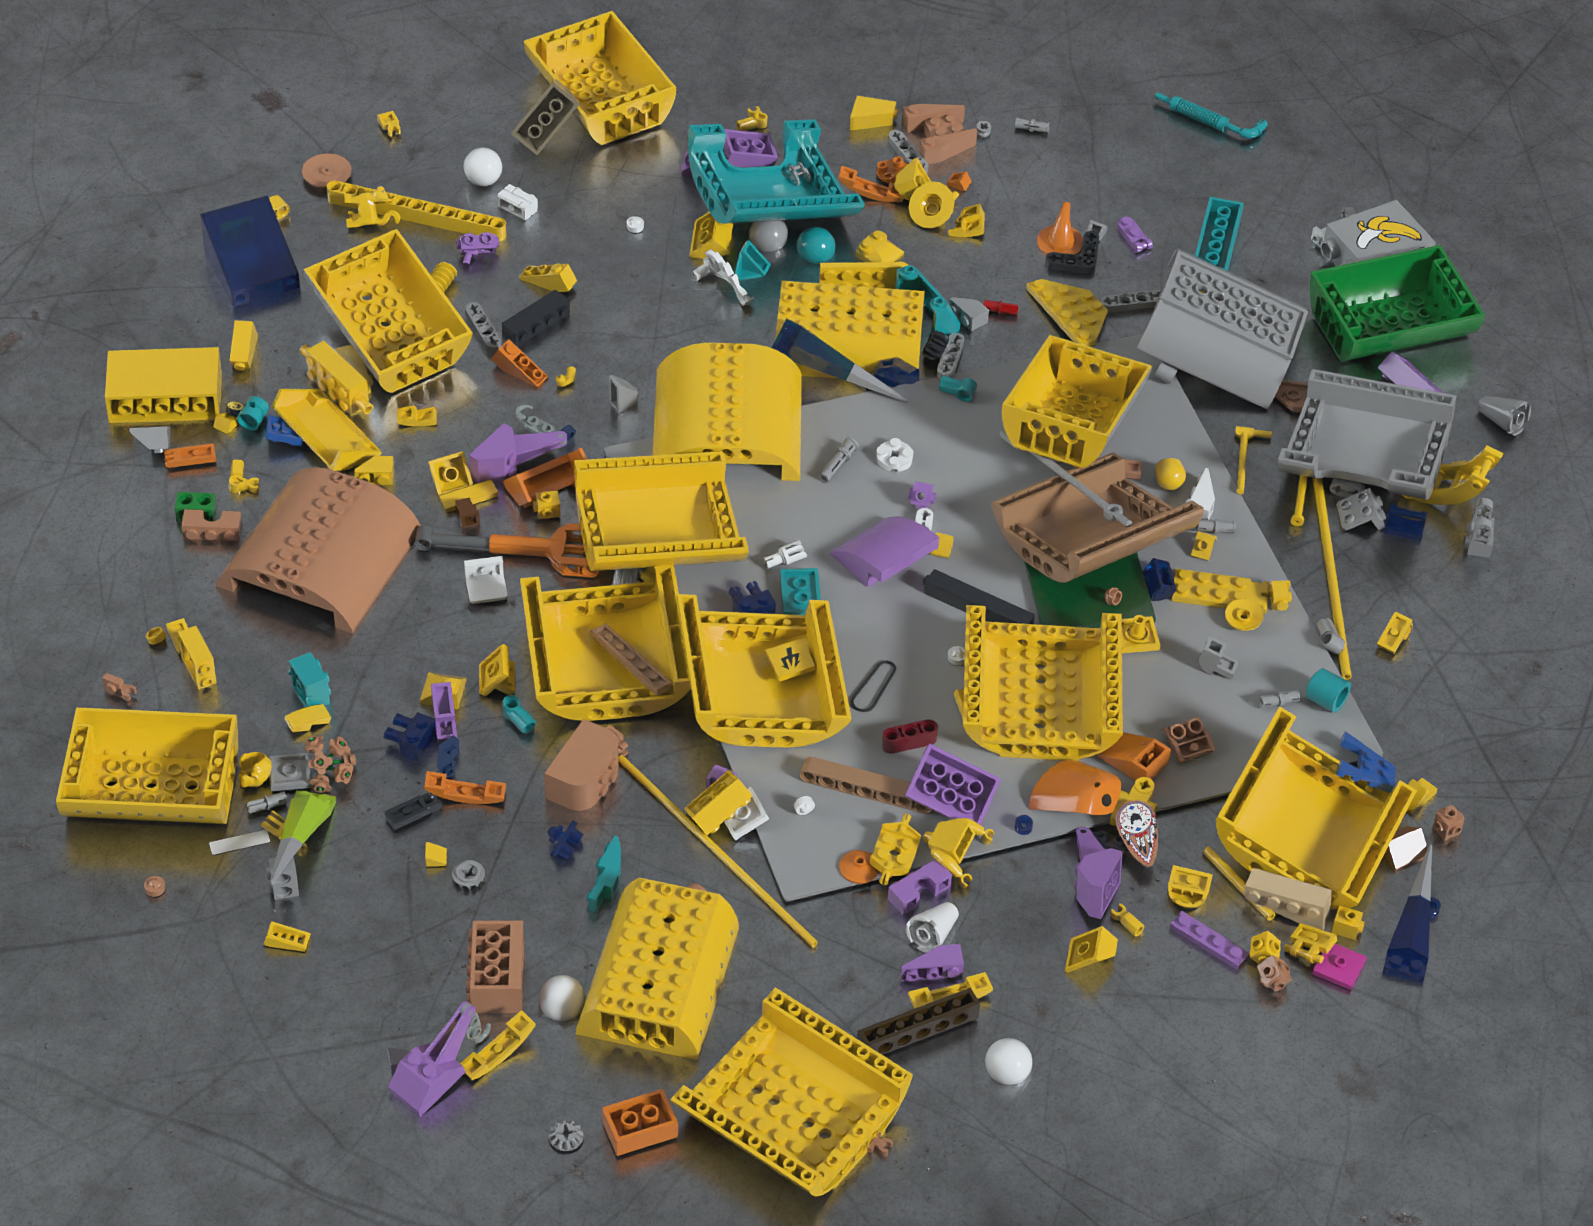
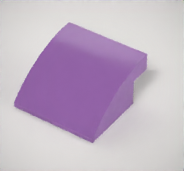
M892 516L885 518L832 550L830 554L868 587L877 581L882 583L937 549L939 537L913 520Z

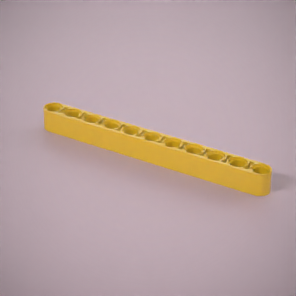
M330 181L327 184V197L330 203L358 209V205L346 203L344 194L350 193L353 196H357L364 192L375 191V189L340 181ZM387 192L388 197L392 199V202L384 204L375 203L377 214L384 215L389 210H395L399 213L400 219L463 234L472 233L473 235H480L481 233L489 232L498 236L499 241H503L507 236L506 221L499 217Z

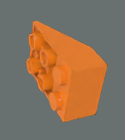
M1123 732V735L1114 745L1097 754V756L1135 781L1140 777H1148L1152 780L1168 765L1171 749L1154 738Z

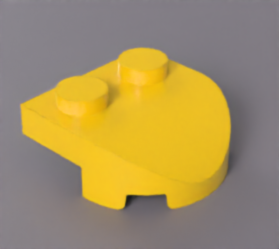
M1173 865L1168 882V896L1170 900L1184 908H1197L1203 905L1209 894L1213 874Z

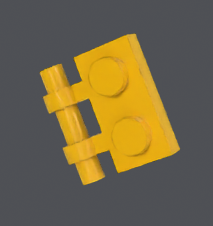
M1300 923L1290 936L1291 942L1294 944H1286L1284 951L1290 953V956L1305 958L1307 962L1321 964L1324 957L1319 955V952L1328 954L1337 942L1336 934ZM1303 947H1307V948H1310V949H1309V951H1307V950H1304V949H1302V948H1303Z

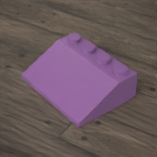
M929 743L917 765L905 797L947 818H969L981 825L1001 778Z

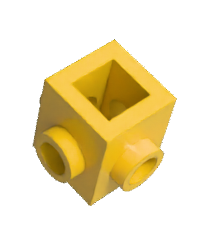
M558 491L536 493V501H532L533 511L537 512L538 519L561 517Z
M1269 931L1251 937L1250 958L1258 964L1271 955L1279 958L1281 941Z

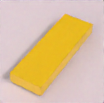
M488 480L441 495L439 500L446 513L456 510L455 500L470 497L472 504H476L497 497L499 494L492 480Z

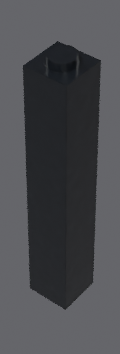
M936 569L924 578V594L963 612H966V605L986 606V622L1034 624L1035 614Z

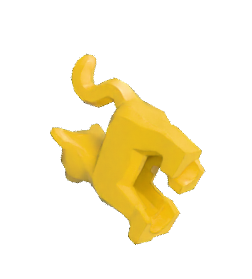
M379 186L374 192H364L357 196H353L350 193L344 194L346 203L358 205V213L348 211L350 218L346 219L347 228L364 225L381 226L385 225L391 217L394 218L396 224L400 222V215L395 210H389L385 212L382 218H378L375 203L384 204L392 202L384 187Z

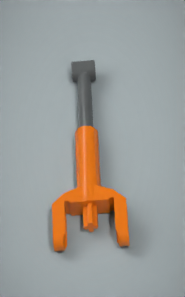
M568 523L560 527L551 538L491 534L490 538L434 533L431 527L424 525L418 527L414 543L415 547L422 551L429 550L431 544L489 548L490 553L548 557L553 568L565 576L595 577L599 572L586 568L589 566L587 558L565 557V554L584 556V545L567 544V542L583 543L582 535H575L573 533L574 531L581 532L580 525L575 523ZM567 565H574L576 566V568L572 569L569 568Z

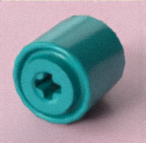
M1321 668L1311 677L1306 689V698L1336 713L1347 700L1351 690V683Z

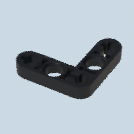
M1087 231L1084 234L1081 255L1058 252L1048 253L1045 259L1046 267L1053 270L1079 273L1094 272L1096 269L1099 234L1095 231ZM1089 239H1093L1092 244L1089 243ZM1092 250L1094 253L1087 254L1085 251ZM1087 260L1090 261V266L1086 265ZM1073 261L1075 264L1069 265L1066 262Z

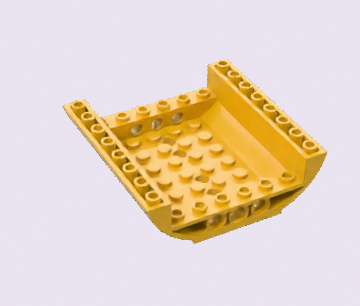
M966 605L963 727L973 741L991 752L1000 754L999 757L1062 761L1072 759L1079 761V759L1091 757L1107 750L1123 735L1122 614L1102 613L1100 628L985 622L986 606ZM1042 665L1045 668L1039 669L1036 666ZM1036 680H1043L1044 683H1037ZM1041 709L1044 713H1037L1035 710ZM1041 724L1044 728H1037L1035 725Z
M775 987L763 1000L762 1016L693 1090L683 1085L670 1101L786 1179L817 1197L829 1192L831 1189H835L867 1153V1148L870 1146L873 1138H877L878 1133H881V1136L885 1133L886 1128L892 1121L907 1093L913 1074ZM758 1088L762 1090V1093L754 1094L751 1090ZM775 1099L779 1101V1104L770 1105L768 1101ZM804 1122H811L813 1126L807 1128L802 1124ZM828 1133L831 1137L823 1139L819 1135Z

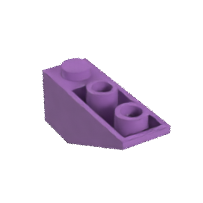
M960 944L940 945L901 966V981L934 980L937 978L963 976L964 962Z

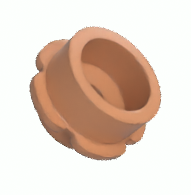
M1112 587L1106 591L1105 599L1108 605H1117L1121 601L1122 592L1118 588Z

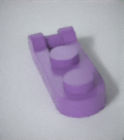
M1122 217L1118 220L1117 228L1135 253L1141 252L1142 249L1148 250L1153 248L1151 239L1146 237L1132 218Z

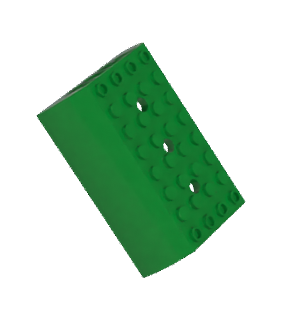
M1441 245L1311 272L1310 301L1312 315L1340 362L1473 334L1480 329L1485 318L1481 307Z

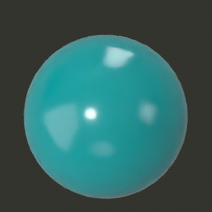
M808 228L798 237L796 244L797 253L802 260L809 263L819 264L827 262L835 253L834 238L824 228Z

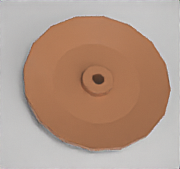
M325 153L308 159L303 164L301 172L303 178L309 184L327 188V184L330 181L345 182L350 177L352 168L350 162L344 157Z

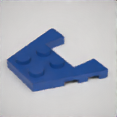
M1345 731L1341 737L1340 746L1358 755L1357 768L1341 760L1337 765L1336 775L1343 777L1346 774L1352 776L1351 780L1358 782L1361 779L1367 781L1368 786L1390 793L1394 788L1396 767Z

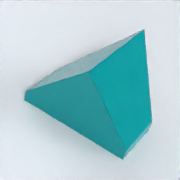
M747 240L739 253L735 274H737L738 280L763 277L766 275L771 264Z

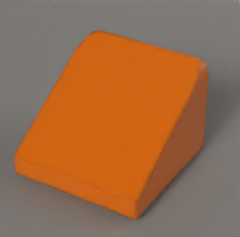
M967 171L953 173L946 185L966 191L971 184V179Z

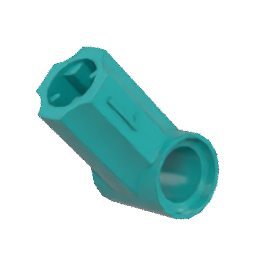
M942 376L939 384V391L957 395L958 399L963 402L971 401L977 389L976 381L971 378H965L961 381Z
M514 695L504 698L503 718L511 721L522 733L527 734L532 731L536 726V721L520 705V699Z

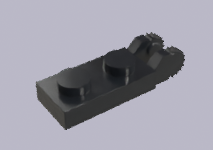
M429 792L384 811V815L392 828L396 830L430 813H435L443 807V803L440 800L436 801L437 796Z

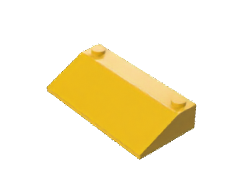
M279 389L271 407L321 458L330 470L346 471L368 461L374 456L382 454V451L321 389Z

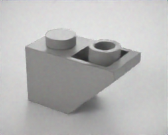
M950 298V307L962 325L966 326L970 331L988 323L989 310L978 300Z

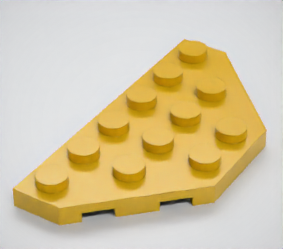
M1044 279L1026 284L1027 291L1073 342L1089 347L1096 345L1104 321L1107 318L1108 310L1090 290Z

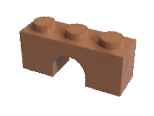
M184 509L181 527L183 539L240 541L243 523L242 515L239 511H222L220 519L210 522L204 519L203 510Z

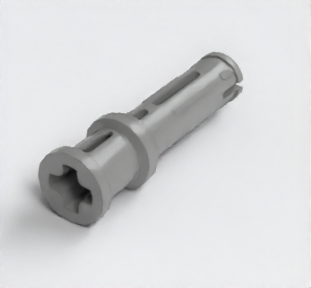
M846 437L844 439L843 445L836 449L835 456L818 475L823 483H828L843 462L848 461L853 451L859 448V444L854 438Z

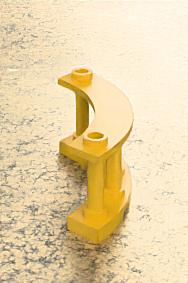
M1486 445L1484 450L1470 461L1463 460L1451 462V464H1441L1433 491L1428 500L1403 496L1407 499H1414L1434 505H1452L1468 501L1479 495L1487 487L1490 480L1486 479L1485 476L1488 471L1498 464L1504 453ZM1442 480H1453L1449 488L1438 489Z

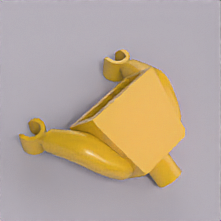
M969 818L941 821L937 824L934 832L926 831L923 837L924 842L928 843L933 858L955 878H959L958 883L962 888L968 886L963 879L971 882L972 876L970 874H963L958 864L961 863L974 836L981 835V841L987 845L993 841L992 837L994 836L992 829L984 830L983 826Z

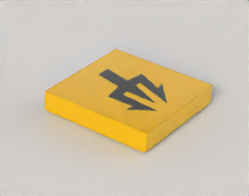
M802 638L765 650L779 682L816 670Z

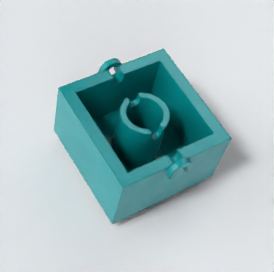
M311 652L289 660L290 670L288 674L291 676V684L304 706L310 707L320 704L325 706L330 704L329 695H331V690L328 686L330 678L326 671L323 672L318 658H314Z

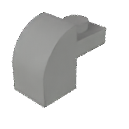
M1211 636L1205 642L1199 657V664L1210 675L1215 671L1232 679L1239 661L1223 654L1227 644Z

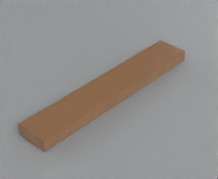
M606 623L590 631V636L656 696L673 688V683Z

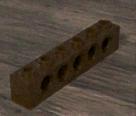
M970 987L857 1031V1039L883 1055L979 1018L980 1002Z

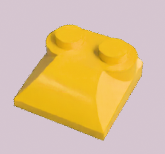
M879 230L872 232L862 240L855 251V257L864 262H895L904 254L903 250L887 240L886 233Z

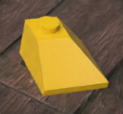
M915 158L897 174L894 187L902 198L910 201L914 191L922 184L931 182L918 158Z
M464 451L428 461L438 497L473 485Z
M428 672L420 704L433 706L431 684L451 682L454 709H458L467 678Z
M1103 926L1072 937L1065 972L1069 973L1114 957L1118 939Z

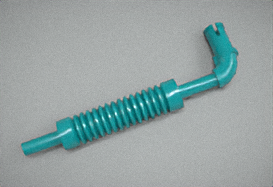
M1158 92L1155 94V99L1169 104L1170 110L1184 116L1186 115L1221 132H1224L1226 129L1239 134L1242 138L1251 139L1259 137L1268 126L1266 120L1260 119L1252 128L1242 129L1229 123V118L1175 95L1173 98H1170Z

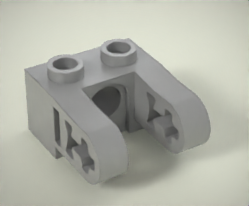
M1480 498L1476 501L1471 521L1466 524L1465 533L1468 536L1465 538V547H1468L1467 555L1487 558L1491 556L1494 518H1491L1493 502L1488 498Z

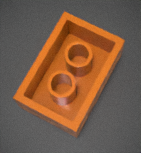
M663 1089L602 1107V1123L617 1156L678 1137V1121Z

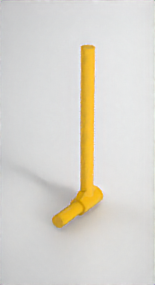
M1236 426L1235 436L1240 438L1237 479L1238 494L1244 493L1248 439L1253 437L1271 439L1272 431Z

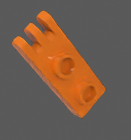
M214 443L167 449L164 451L167 468L216 462Z

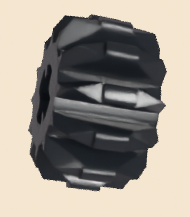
M933 331L923 348L922 355L934 362L938 361L949 343V337L941 331Z

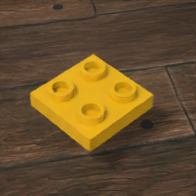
M1136 615L1134 618L1122 619V654L1160 650V642L1152 616Z

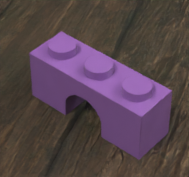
M936 859L932 862H927L922 868L915 872H910L902 880L892 883L888 890V900L902 915H905L919 906L920 893L917 890L926 889L936 896L951 887L952 874Z

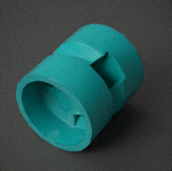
M249 397L237 416L239 425L246 430H257L269 411V405L260 397Z

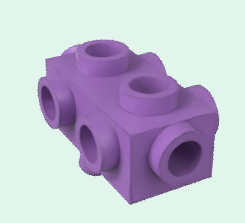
M484 232L480 235L467 233L460 236V239H456V248L460 249V255H465L462 262L465 265L470 264L472 256L476 257L478 254L495 253L496 248L499 247V237L489 232Z

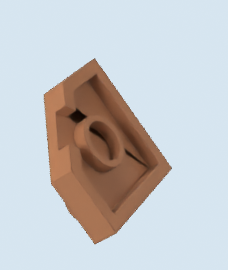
M1282 380L1275 398L1292 412L1301 413L1307 398L1308 383Z

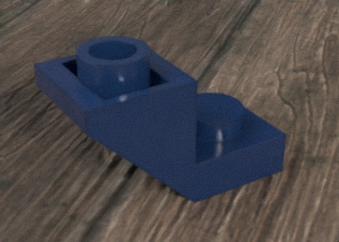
M454 735L438 746L437 773L447 774L446 778H449L455 772L454 757L460 752L459 739Z

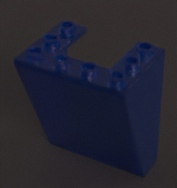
M268 195L200 214L205 254L233 307L250 302L248 289L281 280L283 292L300 288L299 272ZM289 280H293L294 283L292 285H286ZM244 294L242 299H235L237 295Z

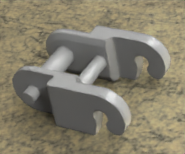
M801 162L797 163V166L789 165L790 177L793 182L796 181V186L800 184L798 175H802L804 179L808 178L807 182L811 181L810 173Z

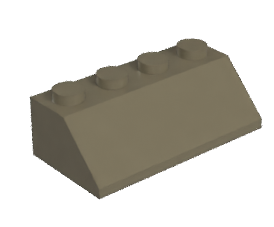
M555 79L511 134L538 155L580 103L566 86Z

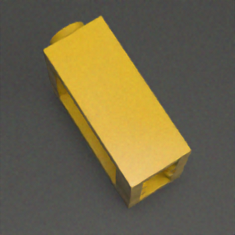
M197 626L179 631L178 638L181 658L198 690L217 683L213 656Z

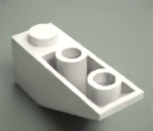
M1205 468L1203 474L1198 476L1197 487L1193 486L1191 499L1188 498L1186 503L1194 501L1204 507L1201 520L1210 519L1215 502L1209 469Z

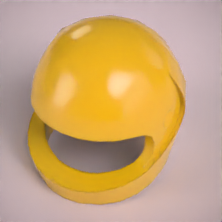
M1166 458L1160 460L1155 465L1154 474L1160 487L1165 490H1176L1181 487L1185 481L1186 472L1179 459Z

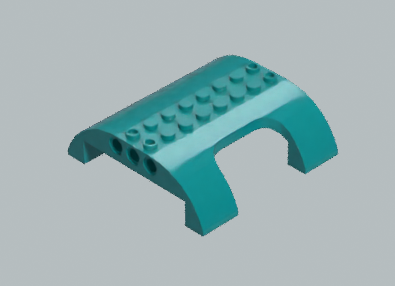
M816 119L784 121V161L780 165L742 168L730 164L723 152L727 134L721 124L689 125L688 154L692 176L709 212L719 223L850 217L860 213L865 203L859 193L844 194L817 147L821 128ZM801 162L810 173L811 181L807 182L808 178L804 179L802 175H798L800 184L796 186V181L793 182L790 177L789 165L797 166V163Z

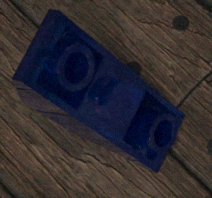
M895 357L880 360L871 372V375L888 387L894 388L901 384H913L919 381L920 371L911 364Z

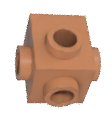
M1453 805L1446 808L1443 807L1436 812L1433 828L1445 841L1461 833L1465 818Z
M1271 955L1257 965L1261 976L1260 981L1266 988L1277 992L1292 981L1289 966L1284 960L1274 955Z

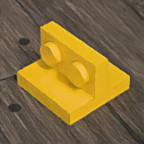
M503 643L479 664V694L485 697L494 689L508 695L515 693V662L509 659V646Z

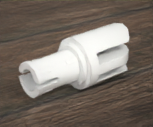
M800 540L780 547L778 553L764 557L763 561L766 568L769 569L781 563L789 565L806 558L807 554L804 552Z

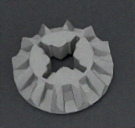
M473 860L462 861L452 870L454 883L459 884L461 888L463 886H467L469 889L471 886L478 887V884L483 882L485 876L483 866ZM472 871V876L465 878V874L468 875Z
M564 1119L563 1122H556L555 1126L550 1127L549 1141L558 1150L570 1151L582 1143L583 1131L580 1125L575 1124L574 1120L567 1122ZM565 1130H567L569 1134L568 1140H566L563 1135Z

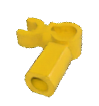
M755 106V111H752L750 108L747 109L749 118L736 121L738 131H750L756 129V127L763 129L768 125V116L762 113L758 106Z
M234 459L231 463L229 478L230 492L239 493L248 490L251 493H258V486L254 485H259V479L250 478L248 480L243 478L244 462Z

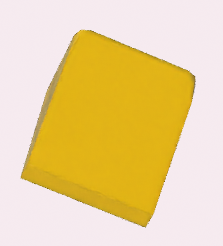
M225 412L216 415L213 427L228 434L239 423L236 416Z
M936 532L935 535L939 537V545L937 549L930 552V555L949 559L954 537Z
M426 842V867L447 866V848Z

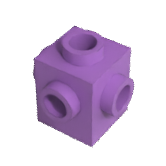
M915 481L914 487L910 488L908 499H911L910 504H915L914 508L917 509L931 507V504H934L936 499V493H934L935 485ZM921 493L924 494V499L920 498Z

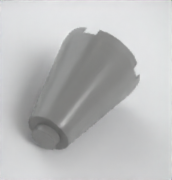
M1486 395L1478 402L1479 411L1514 436L1523 431L1522 425L1524 422L1528 423L1531 414V406L1524 400Z

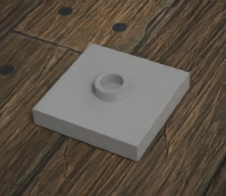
M309 753L269 756L272 762L270 773L271 791L312 788L309 783L311 780V770L308 765L310 761Z

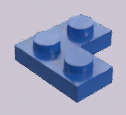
M268 415L266 439L273 442H285L292 446H302L303 440L292 428L286 427V422L281 417Z

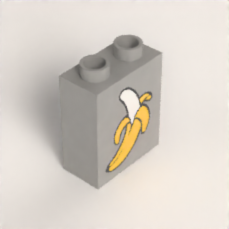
M1394 200L1327 224L1324 240L1320 243V249L1326 260H1332L1336 266L1432 247L1435 246L1436 242L1398 200Z

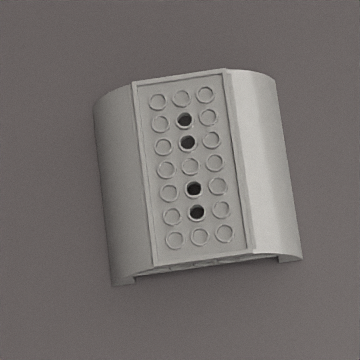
M1177 248L1171 256L1168 264V274L1137 349L1268 410L1293 358L1308 314L1307 308Z

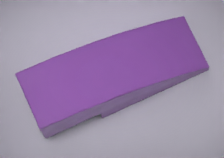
M451 682L431 684L438 746L453 735L457 737Z

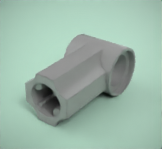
M1329 618L1320 619L1316 623V630L1320 636L1319 643L1333 654H1339L1344 649L1345 641L1339 637L1333 622Z

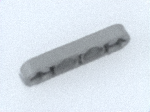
M899 130L890 131L888 142L896 153L903 158V161L909 164L913 160L909 159V157L918 158L928 174V163L903 132Z
M1161 290L1103 296L1100 302L1107 308L1108 313L1155 308ZM1138 299H1145L1146 302H1141ZM1121 301H1128L1129 303L1124 304Z
M470 302L466 304L465 315L486 351L495 354L502 346L500 337L479 303ZM482 320L484 323L477 324L476 321ZM490 332L491 334L483 335L482 333Z
M953 333L949 335V343L941 356L937 368V378L941 380L942 376L953 378L964 348V336L962 334Z

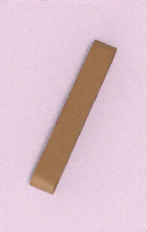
M807 757L799 774L800 779L809 784L927 814L931 812V809L905 797L910 784L908 781L816 757Z

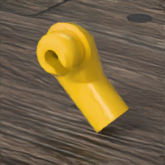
M570 366L567 368L566 376L560 374V377L556 376L555 381L557 385L564 387L573 383L576 369Z

